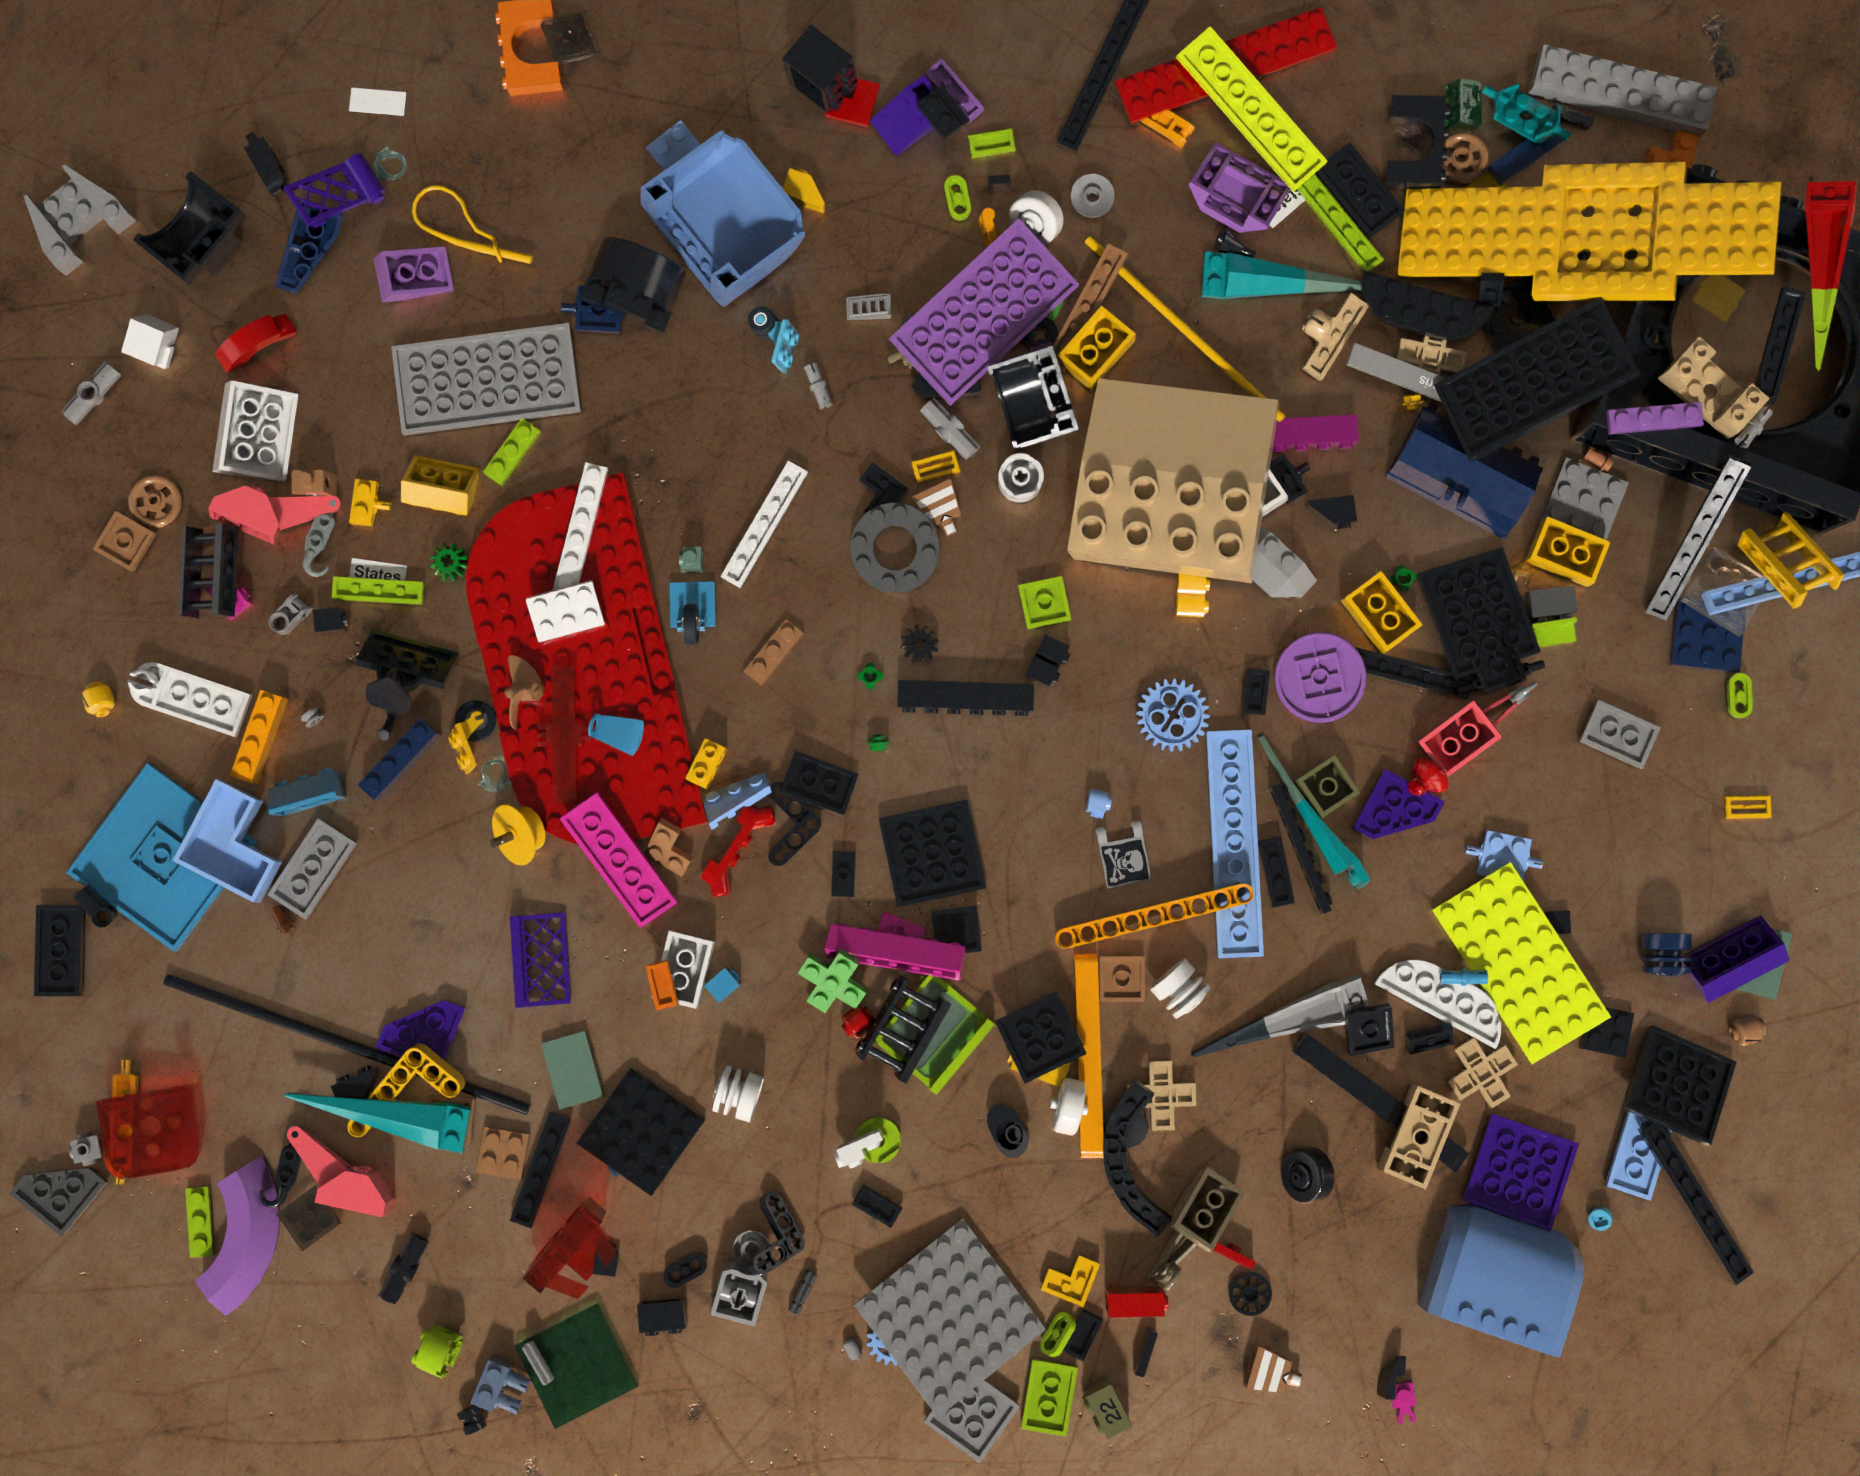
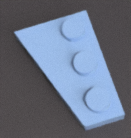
M765 772L702 795L708 822L712 830L719 826L717 822L723 818H732L736 815L735 811L742 806H751L772 792Z

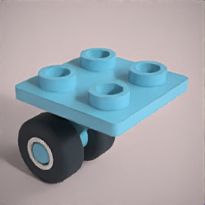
M763 306L756 307L749 313L748 325L759 338L763 340L772 339L775 343V349L771 362L781 372L786 373L793 362L792 351L793 347L798 344V331L789 320L783 319L780 322L769 308Z

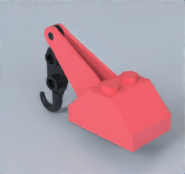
M299 1125L293 1126L287 1131V1138L290 1143L281 1151L276 1172L277 1198L274 1201H269L264 1196V1190H260L259 1193L260 1201L264 1206L268 1208L281 1206L288 1192L297 1181L301 1160H303L320 1186L317 1189L314 1203L384 1217L393 1211L395 1202L394 1195L379 1171L372 1170V1166L360 1163L358 1166L352 1167Z

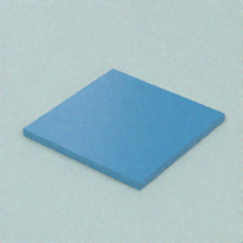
M149 762L146 763L66 871L68 875L83 886L90 884L105 902L174 952L179 950L224 889L223 886L172 861L203 801ZM247 833L242 842L252 847L258 842Z

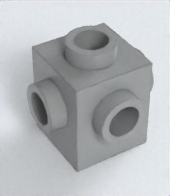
M91 1131L77 1134L78 1139L70 1141L69 1154L74 1159V1164L83 1162V1166L97 1163L98 1158L109 1156L105 1133L93 1136Z

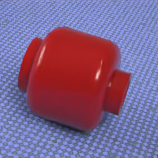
M858 1005L856 1009L852 1008L843 1014L844 1024L841 1027L848 1037L853 1035L856 1039H860L867 1034L875 1018L867 1006L862 1007Z

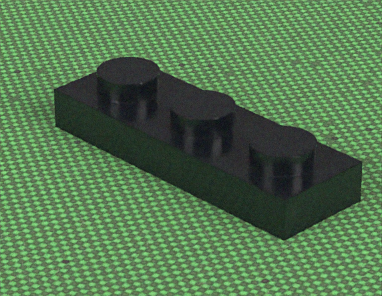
M1281 836L1258 841L1271 907L1295 903Z

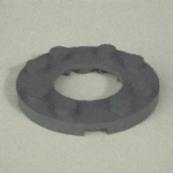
M886 503L871 509L859 520L852 534L851 556L857 572L869 585L884 592L903 593L921 586L932 575L940 559L941 544L934 523L922 511L906 503ZM889 526H901L907 529L914 536L917 544L913 562L901 570H890L884 567L876 559L874 553V541L877 535Z

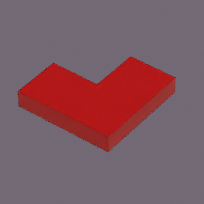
M858 79L853 99L843 97L842 106L837 111L830 110V113L826 112L825 116L868 128L880 90V84Z

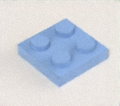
M680 120L646 146V149L664 171L701 144Z

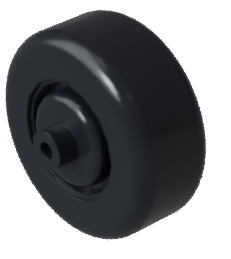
M1310 1146L1294 1149L1285 1156L1281 1166L1283 1186L1289 1196L1299 1203L1309 1204L1321 1201L1328 1197L1333 1189L1335 1180L1333 1165L1328 1156L1318 1148Z

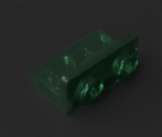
M1459 78L1448 83L1445 94L1446 104H1450V117L1446 118V126H1449V128L1457 125L1472 128L1482 126V82Z

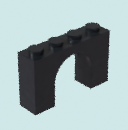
M1392 95L1390 124L1422 126L1431 134L1434 145L1431 151L1422 159L1416 161H1388L1386 187L1388 189H1437L1441 187V183H1445L1446 169H1442V161H1447L1448 148L1443 147L1444 139H1448L1449 126H1445V118L1450 117V104H1446V96Z

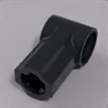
M90 884L73 896L91 917L95 926L103 928L116 920L117 914L115 909L109 906ZM103 910L109 914L108 922L100 920V911Z

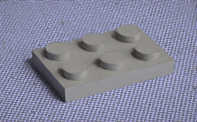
M1596 700L1579 738V742L1639 769H1643L1661 727L1603 701Z

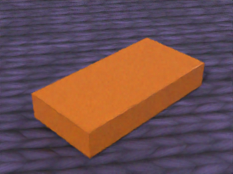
M669 961L646 965L645 968L655 1009L660 1010L679 1005Z

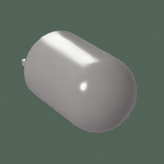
M854 1338L845 1339L843 1348L850 1360L852 1361L857 1358L858 1362H860L859 1357L863 1353Z

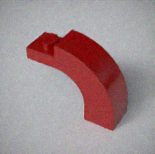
M285 313L272 318L270 315H267L233 333L220 345L215 355L227 373L245 367L250 358L259 350L272 343L293 337L297 331Z

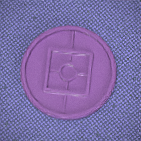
M1310 633L1294 640L1282 652L1275 669V686L1280 700L1295 716L1310 722H1331L1347 715L1359 703L1366 686V668L1358 650L1346 639L1331 633Z

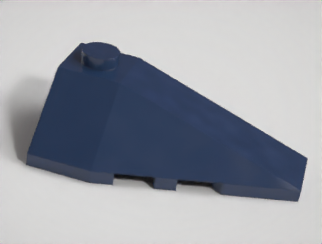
M306 206L305 209L310 218L319 215L320 210L309 206ZM296 209L275 287L298 293L314 268L338 237L343 214L340 213L325 219L326 224L313 228L312 225L307 227Z

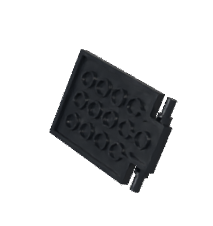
M1503 547L1416 575L1453 680L1473 674L1477 677L1471 679L1469 683L1457 686L1456 689L1459 695L1471 691H1482L1483 695L1525 682L1527 680L1526 676L1531 675V672L1545 668L1543 660L1530 664L1527 662L1521 663V659L1541 653Z

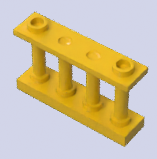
M1785 512L1777 528L1760 536L1756 535L1749 528L1742 532L1738 542V547L1793 609L1802 605L1808 590L1826 582L1833 590H1836L1844 577L1841 569L1832 562L1798 522ZM1781 535H1785L1791 542V544L1775 551H1771L1764 544ZM1797 550L1805 557V560L1789 567H1785L1779 560ZM1811 566L1820 574L1802 584L1793 576Z

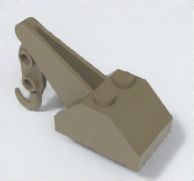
M1203 1168L1184 1190L1174 1207L1170 1227L1175 1229V1232L1159 1259L1149 1271L1146 1279L1156 1286L1168 1282L1164 1286V1290L1172 1288L1182 1272L1178 1263L1197 1245L1206 1252L1213 1251L1245 1192L1211 1168ZM1182 1236H1185L1187 1239L1165 1263Z

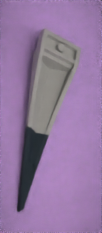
M1356 974L1339 982L1333 981L1193 1051L1191 1055L1197 1057L1277 1036L1346 1025V1011L1370 1007L1362 980Z

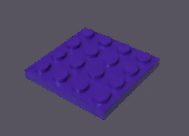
M1490 1113L1462 1200L1551 1231L1579 1143Z

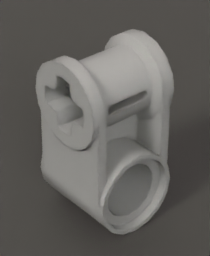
M295 592L270 616L269 626L276 633L287 635L301 621L308 617L313 608L302 602L298 598L299 595ZM284 618L286 625L281 629H277L278 620Z

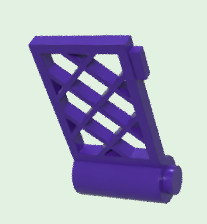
M361 153L352 155L341 164L284 187L286 194L307 227L312 225L313 228L326 224L325 219L366 202L373 203L374 205L384 200V195L386 194V190ZM342 171L346 178L345 183L332 179L333 174ZM319 180L328 183L326 191L312 187L313 182ZM330 184L343 188L342 195L338 196L329 193ZM299 188L308 191L306 199L297 197L293 190ZM345 190L355 192L358 199L350 200L344 198ZM310 192L323 196L322 204L309 201ZM326 198L338 201V207L333 209L324 206ZM306 206L320 210L319 215L310 218L305 211Z

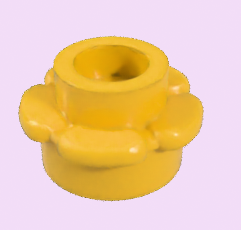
M1421 394L1403 396L1404 403L1401 404L1406 406L1407 410L1420 408L1421 403H1424V400H1422Z

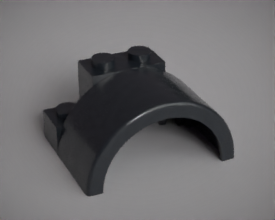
M192 171L185 177L188 182V192L177 215L158 232L150 235L138 233L133 239L188 285L193 282L203 269L212 276L216 274L241 244V241L233 232L247 217L240 209Z
M605 237L602 240L579 300L597 308H604L640 324L643 328L663 335L686 277V272L676 262L652 249L625 239ZM601 282L610 283L608 290L601 285ZM653 302L659 306L658 309L651 308Z
M1052 341L1031 347L1029 352L987 366L989 375H991L1008 425L1011 442L1015 450L1079 430ZM1055 410L1054 418H1052L1051 411Z

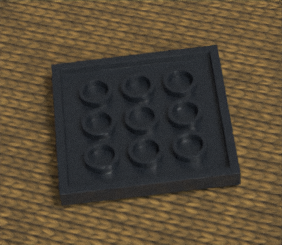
M968 800L879 818L897 907L986 889Z
M1651 1025L1648 1029L1623 1109L1708 1147L1712 1145L1737 1062Z
M630 1068L576 1144L652 1197L705 1120Z

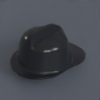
M1004 1104L995 1105L987 1115L988 1128L1002 1154L1010 1158L1019 1157L1027 1148L1030 1136L1029 1128L1013 1108Z

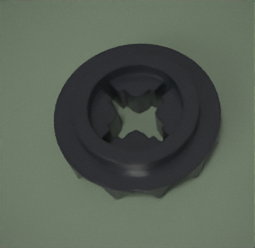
M1045 317L1023 338V341L1028 348L1050 341L1054 345L1058 337V329L1052 320ZM1047 328L1044 333L1046 340L1039 338L1034 341L1036 337L1035 330L1041 332Z

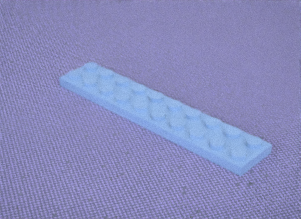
M1252 730L1207 731L1206 750L1214 890L1238 884H1248L1254 891L1253 899L1249 903L1215 912L1217 958L1264 956ZM1245 887L1239 888L1237 890V897L1242 901L1248 899L1250 895L1249 890ZM1218 893L1215 895L1214 901L1218 906H1223L1227 903V896L1224 893Z

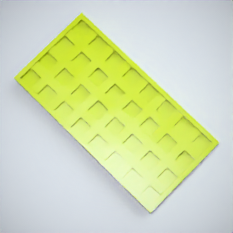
M1508 862L1432 909L1471 970L1488 971V984L1480 985L1495 1004L1496 1010L1531 1064L1611 1018L1511 862Z

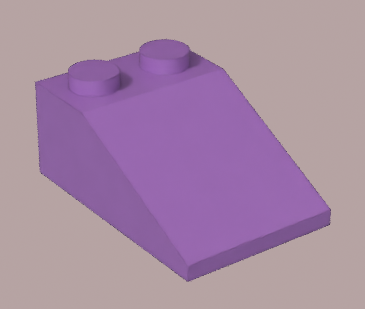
M446 247L381 251L374 258L382 303L405 301L454 290Z

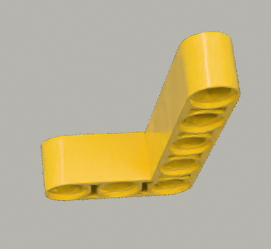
M418 1043L404 1053L368 1099L395 1101L416 1074L421 1076L442 1095L452 1098L463 1090L465 1079L428 1046ZM413 1051L421 1054V1060H416L413 1057ZM436 1066L439 1069V1075L433 1074L430 1067ZM399 1068L407 1072V1078L399 1074ZM449 1080H452L456 1083V1090L451 1089L449 1087ZM385 1085L392 1088L393 1095L386 1093ZM350 1120L347 1129L352 1136L362 1137L372 1127L365 1125V1129H361L357 1126L356 1121Z

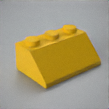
M1100 306L1057 357L1077 380L1092 391L1097 386L1098 378L1103 379L1135 342L1136 333L1103 306Z
M414 455L401 480V502L413 506L452 512L458 515H468L474 502L480 468Z

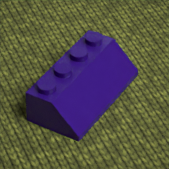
M1760 915L1683 955L1692 957V961H1682L1684 967H1693V973H1688L1705 1001L1710 1003L1790 960L1785 943Z

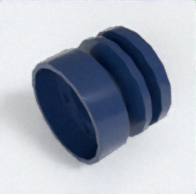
M1642 933V948L1653 950V955L1643 957V961H1653V966H1643V972L1656 976H1680L1686 973H1693V967H1682V961H1692V957L1682 956L1683 950L1692 949V934Z

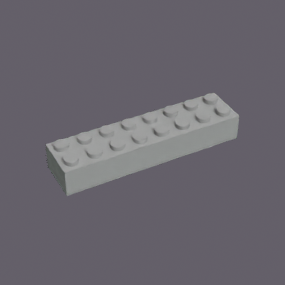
M1544 44L1537 53L1527 95L1673 132L1678 130L1696 134L1700 138L1708 130L1718 87Z

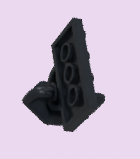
M374 629L371 630L356 658V666L376 671L377 680L369 683L366 687V699L371 705L387 710V719L383 727L377 732L380 740H388L399 718V714L409 712L411 708L409 692L417 689L420 684L444 689L458 661L459 653Z

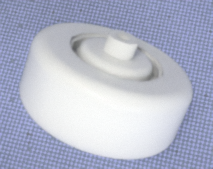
M1028 191L1021 195L1009 210L1010 226L1019 218L1044 246L1049 244L1062 230V210L1057 201L1045 192Z
M1070 1078L1063 1079L1057 1098L1051 1099L1050 1108L1054 1109L1053 1130L1055 1132L1067 1135L1076 1134L1082 1115H1087L1088 1105H1084L1086 1085L1083 1081Z

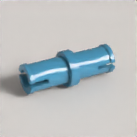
M1461 968L1460 970H1440V984H1461V986H1467V984H1488V971L1467 970L1466 968Z

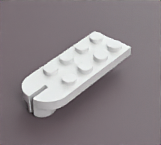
M156 662L145 663L130 673L131 676L152 683L150 687L128 679L130 693L138 704L233 737H238L252 698L251 694Z

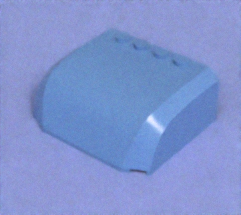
M722 130L641 187V206L647 216L716 302L723 307L781 265L793 254L805 237L800 209L743 140L737 137L735 139L725 134Z
M1474 1204L1450 1206L1418 1305L1427 1313L1560 1358L1583 1282L1584 1259L1581 1251L1561 1232L1553 1229L1550 1231Z

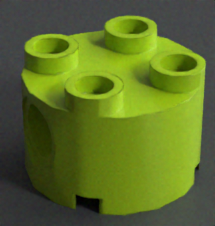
M434 1325L430 1330L426 1328L420 1338L422 1342L420 1349L414 1353L411 1363L415 1364L417 1368L443 1379L449 1373L446 1371L447 1367H453L459 1356L463 1343L460 1340L463 1336L440 1325Z

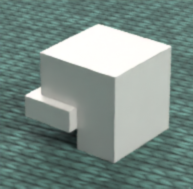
M147 314L131 318L121 352L151 365L167 369L169 368L175 348L171 345L175 344L179 327Z

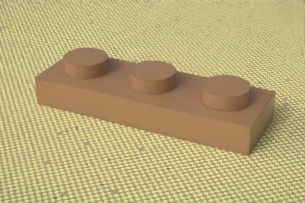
M785 619L744 672L762 686L804 633Z

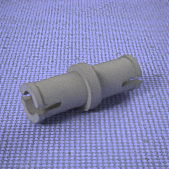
M815 362L803 368L811 384L809 388L814 392L819 409L821 410L825 407H830L833 405V402L826 389V380L823 381L817 366L818 364Z
M1763 405L1746 424L1738 437L1735 438L1737 445L1745 439L1740 447H1749L1755 436L1763 431L1766 421L1772 416L1773 412L1770 408L1763 415L1767 406Z

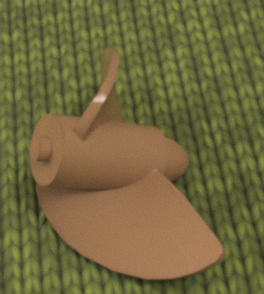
M509 656L508 664L513 684L505 689L504 694L507 698L511 699L509 709L511 727L517 729L520 701L540 700L545 693V688L541 678L528 662L517 656Z

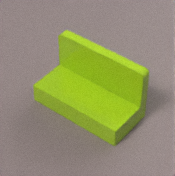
M1577 617L1531 625L1539 647L1577 641L1574 623L1578 622Z

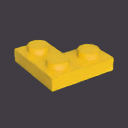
M1078 1254L1070 1275L1049 1267L1040 1289L1084 1307L1100 1263Z

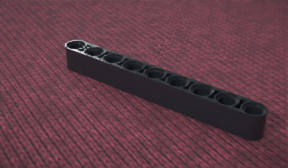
M1304 1032L1291 1051L1398 1130L1407 1107L1319 1041ZM1418 1131L1415 1135V1140L1418 1144L1424 1143L1427 1139V1134L1424 1131ZM1447 1137L1438 1160L1457 1172L1469 1153Z

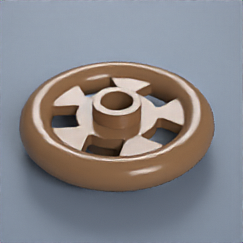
M1469 132L1453 133L1448 136V139H1444L1443 147L1454 149L1451 157H1447V161H1442V169H1446V180L1454 184H1467L1478 179L1486 170L1489 162V152L1484 141L1477 135ZM1460 141L1470 142L1469 148L1459 147ZM1479 151L1480 160H1473L1472 152ZM1459 156H1464L1466 160L1464 162H1459L1457 158ZM1450 163L1456 168L1453 173L1446 168ZM1471 166L1474 171L1465 175L1462 170Z
M156 474L148 475L134 484L129 493L128 505L136 521L147 527L158 528L170 524L178 516L182 507V495L177 484L170 478ZM154 484L155 490L146 492L145 487ZM165 487L171 491V494L167 497L161 492ZM139 497H144V507H138ZM153 497L158 499L156 504L151 503ZM166 503H169L172 507L166 514L162 510L165 508ZM148 510L156 512L155 519L146 517Z

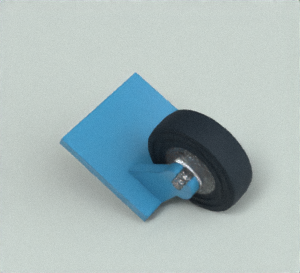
M715 581L670 583V628H677L678 632H684L686 645H697L699 631H705V627H716Z

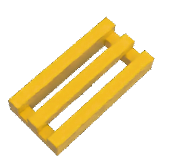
M955 450L911 462L917 484L960 473ZM952 457L951 461L943 462L922 469H918L917 467L919 465ZM954 465L955 467L949 470L920 477V474L938 470Z
M1771 795L1723 796V801H1725L1724 819L1772 818ZM1765 800L1766 804L1731 805V801ZM1766 809V813L1731 814V810Z

